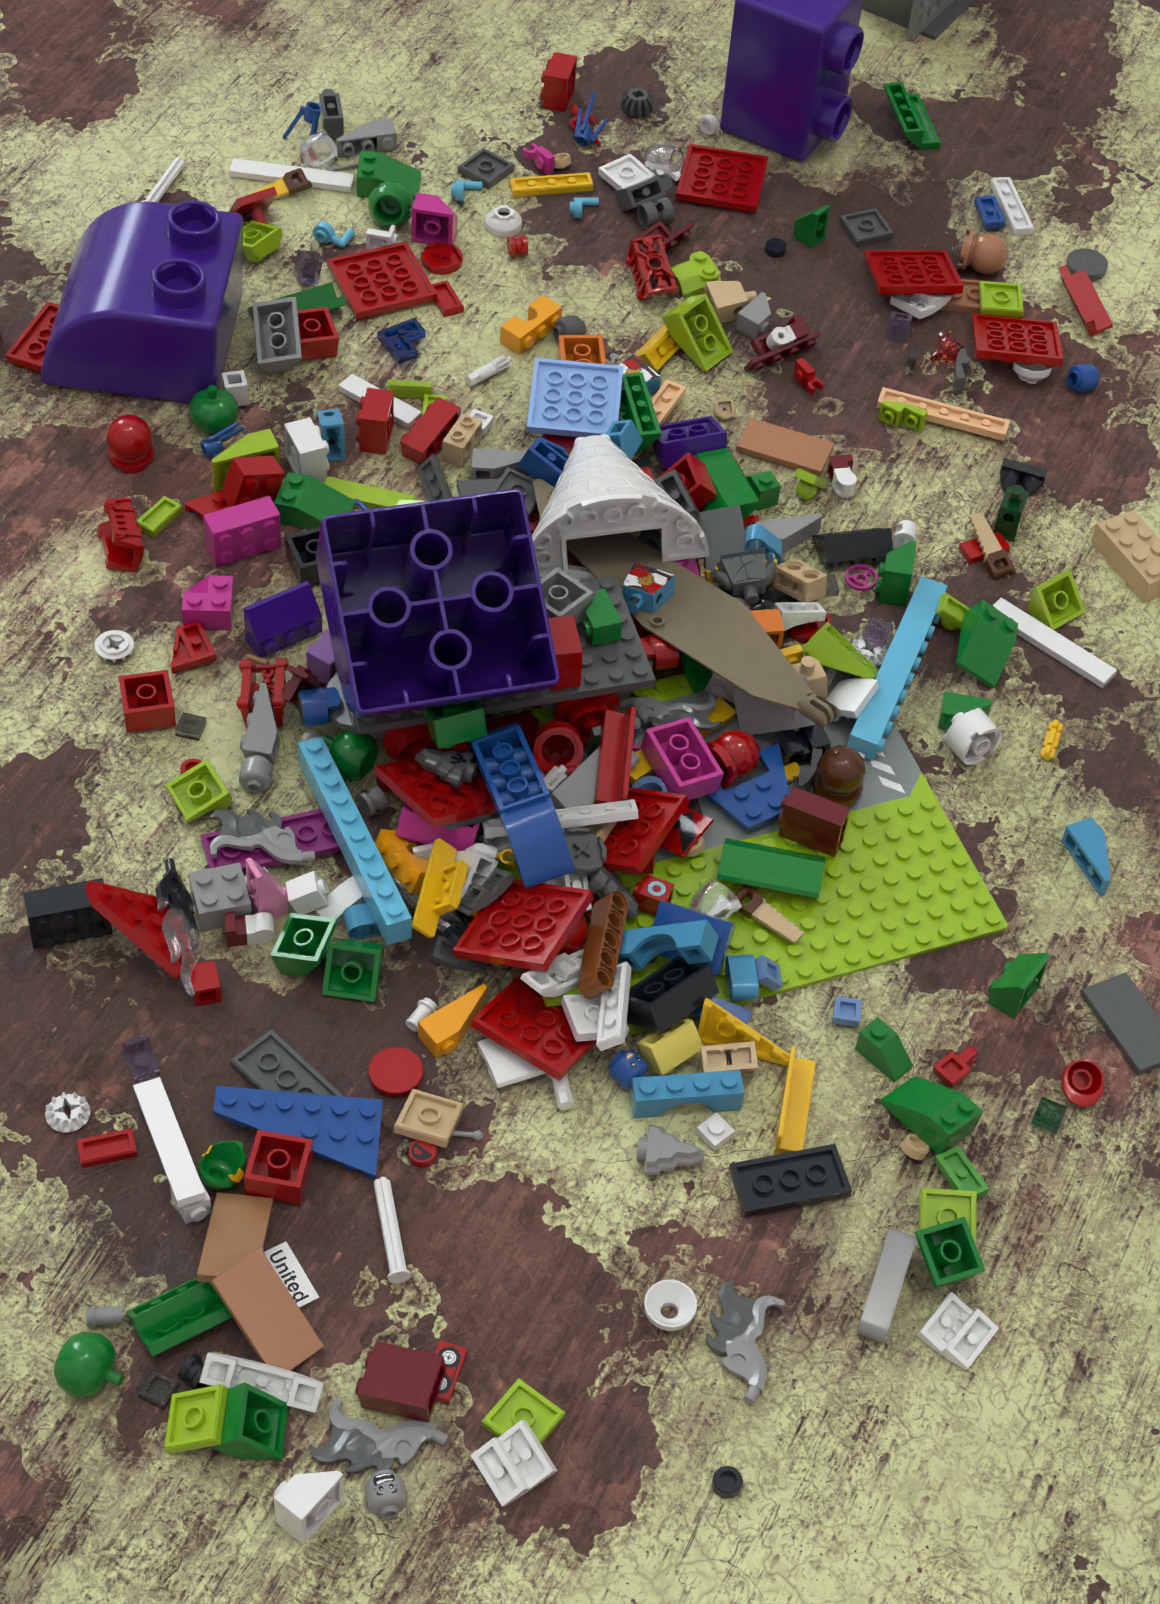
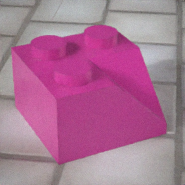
M417 193L412 206L411 242L423 244L447 242V245L452 246L457 235L458 216L438 196Z
M209 575L189 590L183 592V625L200 621L204 630L232 631L234 607L233 576Z

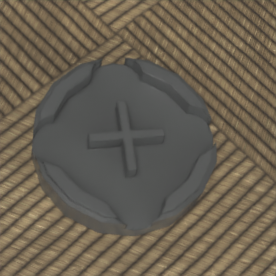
M1076 249L1069 253L1066 260V266L1071 275L1085 270L1091 281L1102 278L1108 268V262L1104 255L1092 249Z
M574 827L564 831L575 872H572L574 875L588 876L595 874L601 869L607 858V848L604 841L599 835L596 837V835L592 834L593 831L588 828Z

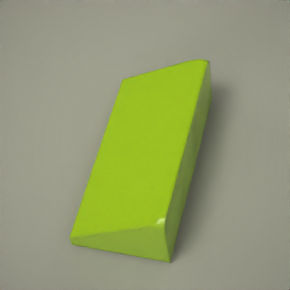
M388 379L387 390L394 391V397L424 399V394L432 393V381Z

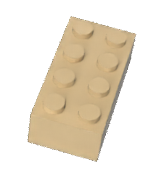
M1134 510L1096 523L1091 540L1093 546L1143 603L1160 597V539Z

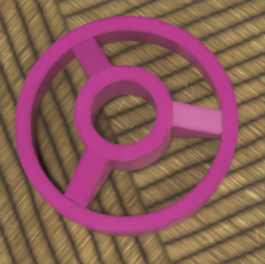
M853 565L845 573L846 584L856 591H869L873 589L878 579L876 572L866 565ZM861 569L866 571L865 573H857L855 576L848 575L853 570ZM871 573L875 581L868 586V576Z

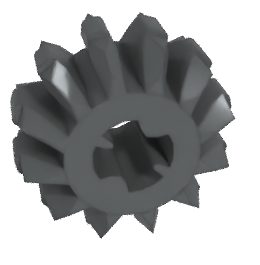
M635 86L634 89L628 88L627 91H623L621 110L624 111L625 115H631V118L634 116L640 118V116L647 117L648 114L652 113L654 95L651 94L650 90H644V87L638 88Z

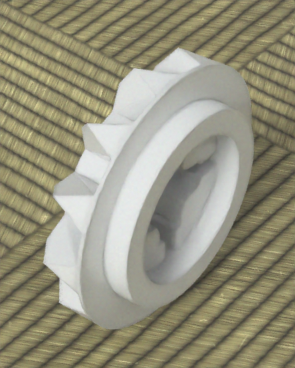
M120 630L107 631L101 634L95 641L97 656L102 657L104 661L111 659L114 663L116 659L124 661L126 656L132 655L134 648L132 637ZM110 643L115 647H119V649L115 650L114 648H111Z
M860 636L859 639H854L852 645L875 666L882 664L887 651L886 645L880 644V639L873 640L871 636L866 639Z
M63 1092L57 1098L52 1097L51 1102L46 1105V1121L56 1131L65 1133L76 1131L82 1128L89 1120L90 1105L87 1103L85 1096L80 1097L76 1092L73 1094ZM65 1105H68L71 1109L70 1119L63 1112Z

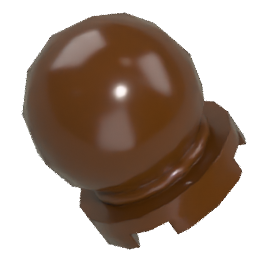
M841 745L827 749L817 764V774L813 782V793L848 808L854 806L862 795V782L866 775L865 760L859 752L852 747Z

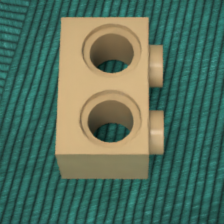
M463 413L460 415L442 442V461L463 468L472 455L473 448H476L482 440V420Z
M793 558L777 565V572L773 578L772 587L801 602H812L826 595L827 575Z
M755 1041L701 1046L700 1048L701 1073L740 1070L741 1077L756 1075L758 1062Z

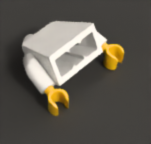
M476 843L466 848L465 851H457L454 862L463 860L469 865L466 873V882L463 885L460 898L462 899L473 882L481 886L497 866V859H500L508 867H515L514 863L508 861V858L514 855L513 850L505 849L501 852L499 848ZM460 905L457 907L458 911L469 917H475L478 911L473 912Z

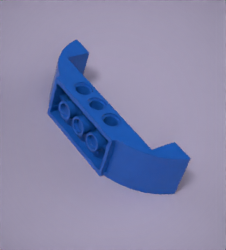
M513 722L487 731V736L468 742V751L474 754L475 762L478 764V768L513 849L517 869L525 888L575 872L569 848L550 793L520 725Z

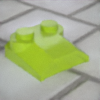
M253 220L243 226V252L246 260L253 263L263 260V257L276 251L281 244L280 241L283 236L281 227Z
M702 251L692 253L688 261L671 267L672 273L675 275L676 286H678V290L683 298L705 293L707 281H721L718 268L710 256Z
M208 758L165 785L187 823L211 811L227 809L232 801L231 794Z

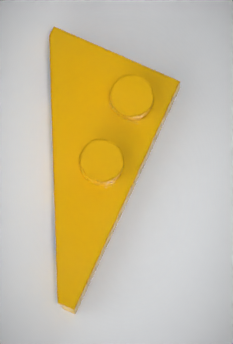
M705 998L698 1029L703 1045L710 1046L755 1041L757 1059L787 1066L789 1053L712 1000Z

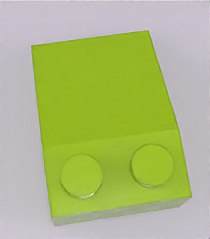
M707 294L689 297L662 317L671 337L703 372L708 371L733 352Z
M271 429L247 434L211 460L213 492L222 490L232 458L274 456L280 465L279 446Z
M829 622L823 625L802 647L806 651L804 653L805 656L817 659L821 665L867 679H873L878 674L879 669Z

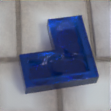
M415 318L377 332V339L399 364L418 357V350L411 342L426 337V330Z

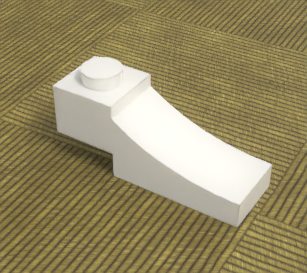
M818 602L774 603L773 609H780L784 630L809 622L825 621L827 613Z

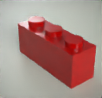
M437 397L433 403L427 406L421 418L416 419L411 430L402 436L400 441L402 456L421 465L432 454L435 455L442 447L444 438L460 417L461 408Z

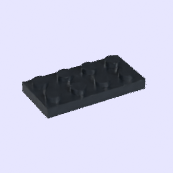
M836 1144L729 1164V1172L744 1217L851 1197L852 1189Z

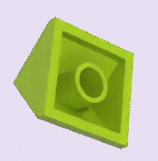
M1070 569L1033 588L1027 611L1035 619L1053 630L1086 612Z

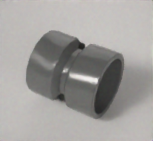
M662 197L655 199L653 202L647 201L638 204L637 218L640 226L647 230L660 220L664 225L673 223L674 209L670 199Z

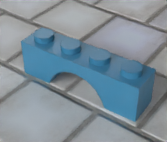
M632 420L613 421L606 432L610 436L611 441L630 460L643 441Z
M708 920L624 930L617 965L628 962L631 966V971L643 970L653 957L669 950L679 951L688 964L712 962L719 936Z
M740 1070L632 1078L630 1090L633 1119L660 1117L668 1109L685 1103L705 1104L714 1112L740 1111L744 1098Z

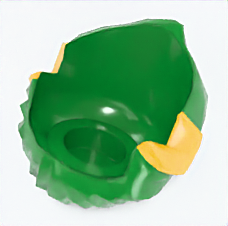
M221 1141L210 1145L207 1152L201 1155V1161H198V1174L202 1183L208 1188L218 1190L231 1188L236 1183H239L244 1177L247 1167V1159L241 1141Z

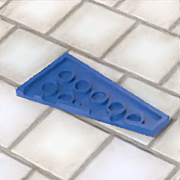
M216 1086L213 1116L256 1131L263 1130L313 1139V1155L323 1160L329 1159L343 1165L342 1167L350 1171L354 1169L366 1174V1177L376 1180L383 1100Z

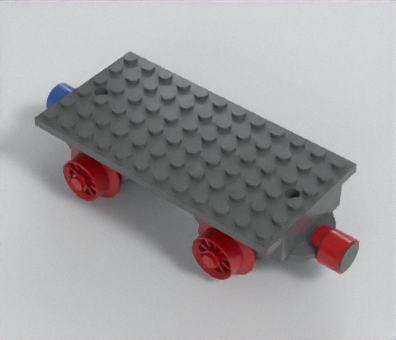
M616 576L579 581L594 592L593 599L600 589H606L622 621L621 639L592 646L589 638L585 637L582 631L584 619L576 625L583 651L580 687L557 690L546 689L477 701L483 707L484 714L539 705L553 713L554 721L561 720L574 726L581 736L582 744H587L592 727L602 725L604 711L607 709L618 712L620 701L630 692L636 689L654 687L656 679L653 671L677 667L679 663V650L654 634L643 638L639 637ZM338 673L332 677L325 689L319 687L298 691V709L304 728L325 725L333 721L339 728L354 732L355 735L370 734L382 740L386 753L398 761L415 757L417 752L422 751L424 748L438 750V747L431 739L422 709L368 718L355 717L346 704Z

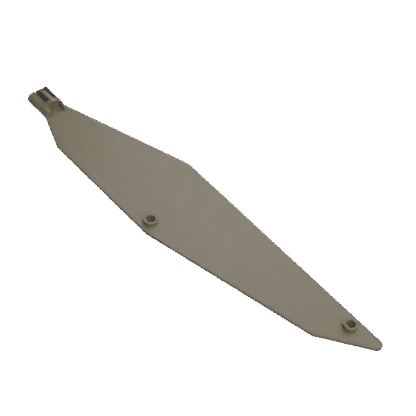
M535 479L533 481V488L539 516L541 517L555 487L542 479ZM628 532L566 540L567 549L596 579L616 576L621 592L633 562L675 575V594L654 613L638 610L635 614L630 613L649 632L754 698L798 710L799 713L822 728L839 717L840 709L813 693L742 602L677 562H662L659 551Z

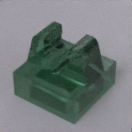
M1041 1097L1031 1124L1057 1134L1067 1107Z

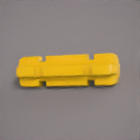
M1059 720L1049 723L1040 753L1041 758H1044L1045 761H1050V759L1055 757L1064 727L1062 723H1059Z

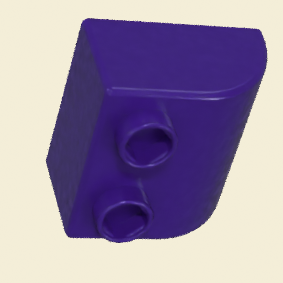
M735 0L720 129L800 162L806 160L823 139L831 143L836 142L847 127L852 112L853 102L851 97L847 95L851 70L859 58L864 41L863 29L859 27L863 0Z
M189 200L177 205L148 201L132 202L114 207L97 217L88 226L78 242L43 356L41 381L50 385L190 403L195 394L200 390L207 389L210 385H215L220 389L221 373H224L242 298L243 217L238 213L217 211L215 207L202 201Z
M509 489L327 515L322 519L316 550V563L340 685L346 704L355 717L368 718L546 690L554 687L559 682L560 675L524 495L521 490Z

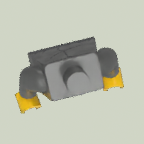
M765 548L720 555V570L718 566L714 567L712 571L705 570L706 580L709 583L717 582L722 588L730 591L732 597H744L746 604L753 605L759 601L758 594H764L766 592V585L772 582L777 572V559L766 561Z

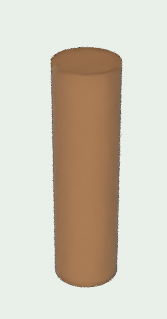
M249 653L246 659H252L253 662L261 665H268L269 662Z

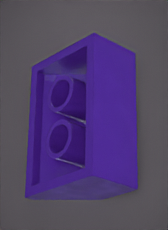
M712 416L659 425L662 435L652 443L656 460L664 469H668L687 453L695 456L697 453L727 448V432Z
M308 581L243 608L245 640L260 658L274 654L281 649L295 645L297 642L323 632L322 614Z

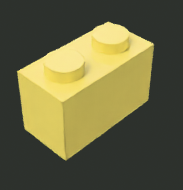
M687 1018L679 1020L665 1033L658 1034L652 1032L637 1042L643 1059L649 1065V1071L662 1076L673 1072L675 1067L682 1062L694 1058L696 1053L700 1051L701 1046H703L693 1020Z

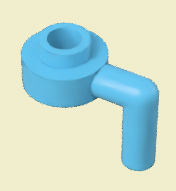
M456 180V183L451 186V197H455V201L464 202L465 189L482 190L483 182Z
M574 197V202H570V214H574V218L582 219V206H599V198Z
M321 221L314 227L313 235L320 243L328 244L332 242L338 247L344 248L355 235V231L349 228L340 238L335 235V230L329 223Z

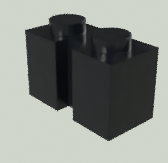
M816 723L815 725L801 727L798 731L791 729L775 732L772 744H779L784 766L796 762L799 766L809 764L813 748L822 749V755L827 749L831 748V742L824 728Z

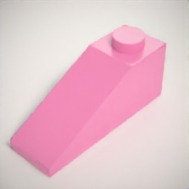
M252 858L245 859L247 889L252 913L267 912L273 916V919L287 914L289 902L287 889L285 887L281 888L278 881Z

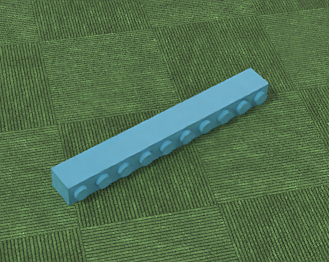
M921 576L875 678V680H878L879 689L858 716L848 740L847 746L866 754L865 758L873 761L876 753H882L886 743V739L883 737L884 735H890L894 724L891 722V719L896 720L901 706L898 703L904 702L908 692L905 687L911 686L915 676L912 671L918 670L922 660L919 655L924 656L929 643L926 639L931 640L935 626L932 625L939 622L940 616L936 614L940 595L946 592L948 585Z
M322 736L299 742V765L386 945L411 939L412 917Z

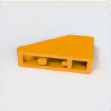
M485 984L480 985L418 1021V1038L436 1059L444 1054L452 1053L459 1046L470 1028L472 1018L482 1010L486 1003L487 986Z

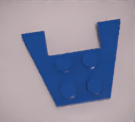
M778 743L760 750L759 760L767 773L728 790H723L720 785L718 792L706 795L712 804L715 803L722 808L729 818L748 833L778 820L783 810L780 809L782 799L785 794L790 795Z

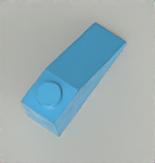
M1092 817L1067 825L1061 842L1100 897L1105 896L1110 883L1106 839L1102 827L1097 825Z

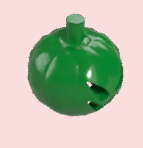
M381 183L368 196L369 214L376 224L381 227L390 228L391 225H396V228L401 227L412 216L413 198L400 183Z
M210 385L207 389L200 390L193 396L189 404V416L196 429L205 434L215 435L235 423L238 419L239 407L233 395L225 389L217 388L215 385Z
M344 730L335 739L328 735L323 737L344 782L348 778L349 782L362 780L374 766L379 749L372 735H355L354 732Z
M83 1331L71 1336L61 1348L54 1366V1376L59 1387L68 1395L78 1398L95 1396L108 1382L119 1387L124 1379V1375L114 1371L116 1351L111 1341L99 1333Z

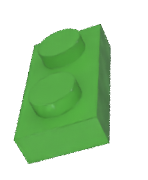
M959 1145L935 1156L934 1163L953 1190L977 1191V1199L988 1193L989 1187Z

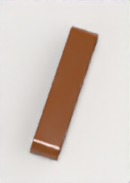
M619 890L610 892L593 905L578 979L580 993L589 1000L605 992L614 984L628 911L627 898Z

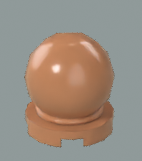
M967 228L965 234H969V237H964L959 258L963 263H958L957 269L965 271L966 265H970L975 272L982 275H991L1002 269L1008 259V249L1002 238L993 233H983L976 236L974 235L975 229Z

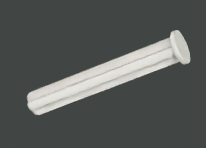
M179 157L175 158L146 200L141 202H159L185 165V162Z
M381 1177L374 1181V1189L390 1272L387 1277L391 1283H402L407 1281L411 1274L406 1269L391 1183L386 1177Z

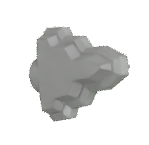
M649 1125L647 1138L639 1137L637 1160L644 1161V1175H659L661 1171H673L677 1166L690 1167L703 1163L705 1151L691 1143L681 1142L676 1135L666 1133L663 1127Z

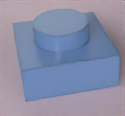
M764 955L756 958L755 965L758 982L773 991L781 988L782 980L779 965Z
M836 996L832 1024L858 1028L862 1000Z

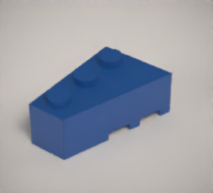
M539 436L527 450L518 465L535 479H542L555 487L570 454L564 452L565 448Z

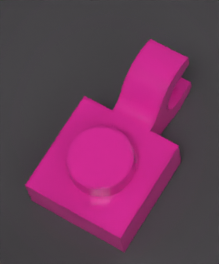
M534 143L531 144V150H528L526 147L523 148V156L527 159H534L535 166L546 175L554 173L555 156L543 146L538 147Z

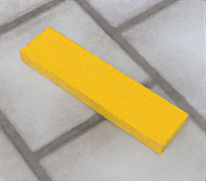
M590 172L510 178V188L513 197L593 191L594 187Z

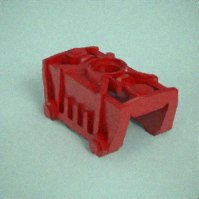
M662 235L632 239L629 244L625 264L631 269L637 288L636 298L638 300H648L652 295L664 293L667 296H671L678 292L675 275L672 273L665 252L666 247L662 243ZM642 243L643 247L648 249L646 254L640 251L638 244ZM652 260L656 261L658 268H653L649 262ZM651 275H653L655 280H658L656 289L653 290L649 280Z
M131 498L106 499L103 509L104 513L108 515L109 521L102 522L97 529V535L102 539L106 554V568L135 572L138 570L144 557L141 527L137 524L135 508L131 507Z
M276 658L275 665L256 666L252 659L240 661L239 669L242 672L241 695L236 700V705L241 711L245 726L248 714L253 712L254 693L259 691L260 688L256 683V673H262L264 679L262 683H266L269 694L273 695L271 703L274 709L277 728L283 727L284 707L287 702L281 696L286 683L285 671H287L289 665L287 658ZM274 677H275V684H274L272 681H270V680H272Z

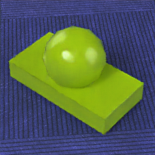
M800 468L794 474L795 477L801 479L796 484L795 490L798 497L803 500L812 499L817 494V487L825 490L828 484L827 480Z
M945 592L940 595L936 614L940 616L941 625L945 629L952 631L959 628L961 630L963 615L970 608Z

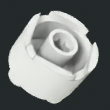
M976 708L965 714L963 712L957 713L951 720L953 724L943 736V741L966 765H974L985 759L983 755L988 751L992 754L1002 739V733L999 731V728L981 708Z

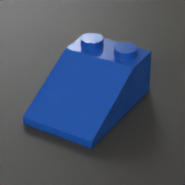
M660 900L653 926L708 920L719 938L712 962H704V964L710 965L713 974H721L736 923ZM669 950L658 954L669 959H674L677 956L683 957L677 950Z

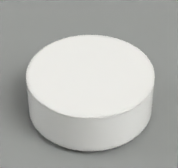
M706 114L700 119L699 126L705 134L713 135L719 130V122L714 115Z

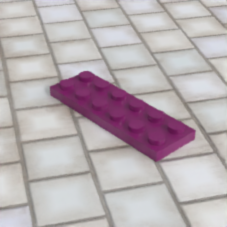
M321 809L280 817L282 829L290 827L295 835V846L301 852L314 851L315 858L341 852ZM221 830L200 835L209 869L240 863L242 872L245 874V859L252 858L262 868L265 867L266 869L287 864L274 859L262 848L248 851L222 847L217 852V858L213 859L211 858L210 845L213 839L219 836Z

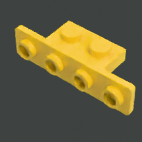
M440 838L434 841L412 921V927L428 938L435 936L440 915L453 911L459 906L469 866L463 860L454 862L457 850Z

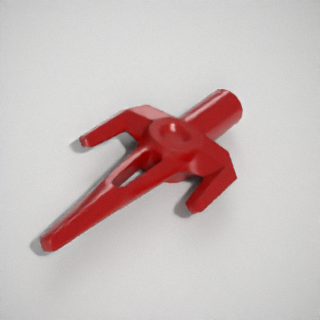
M572 104L569 110L574 117L571 118L569 123L575 131L579 109L575 104ZM582 114L581 125L583 124L585 114ZM590 114L589 120H592L596 125H599L598 121L594 118V116ZM596 137V139H595L594 142H595L598 146H601L600 141H599L598 138Z

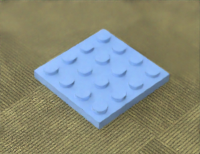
M535 358L527 432L571 437L606 434L613 421H618L623 366Z

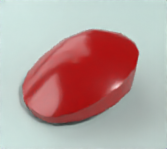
M1085 1059L1069 1063L1061 1074L1062 1092L1069 1102L1078 1107L1093 1106L1103 1094L1104 1075L1101 1068L1096 1063Z

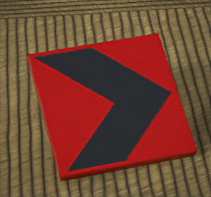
M686 807L660 847L684 858L714 822L713 819Z

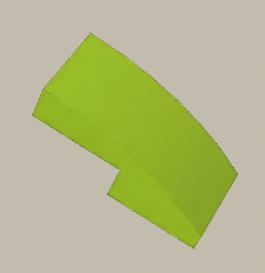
M883 401L880 406L878 420L895 428H898L900 424H904L921 432L925 427L928 411L905 403Z

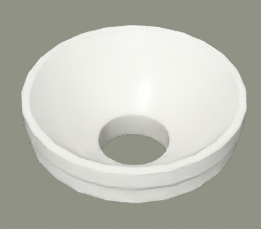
M500 205V207L494 208L487 213L484 225L486 230L494 236L509 237L520 232L522 229V218L518 212L509 208V206Z
M1013 362V370L1020 380L1030 384H1036L1038 381L1045 379L1052 371V368L1042 364L1025 365L1022 362Z
M662 1280L653 1284L647 1291L644 1300L645 1313L649 1321L657 1328L666 1331H677L688 1326L693 1320L697 1309V1299L691 1288L677 1280ZM671 1306L676 1309L678 1314L676 1317L668 1319L661 1314V1309Z

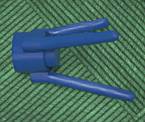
M595 92L591 95L582 125V108L578 110L573 138L576 143L583 146L589 145L590 142L594 143L597 135L608 122L607 118L604 119L594 133L592 132V127L587 125L596 95Z
M307 102L306 106H300L298 114L284 133L283 139L287 138L302 115L306 122L312 124L309 138L314 137L315 133H317L322 107L315 102Z
M235 422L215 435L201 441L200 445L205 457L208 459L219 455L220 451L224 450L221 441L243 431L244 427L241 426L234 429L239 425V422Z

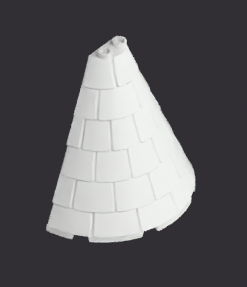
M607 434L579 437L574 441V447L566 461L563 472L532 535L540 577L546 576L557 567L568 574L566 540L660 528L662 562L709 557V547L706 536L697 521L659 487L652 478L644 473L637 464L630 460L611 441L610 436Z

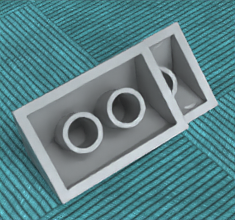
M599 747L550 794L555 810L594 805ZM633 750L630 770L640 762L639 757Z

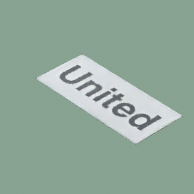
M287 1242L264 1252L298 1307L319 1298Z

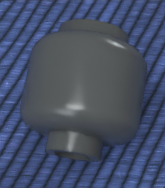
M575 315L558 318L553 327V335L558 341L559 335L586 334L584 321Z

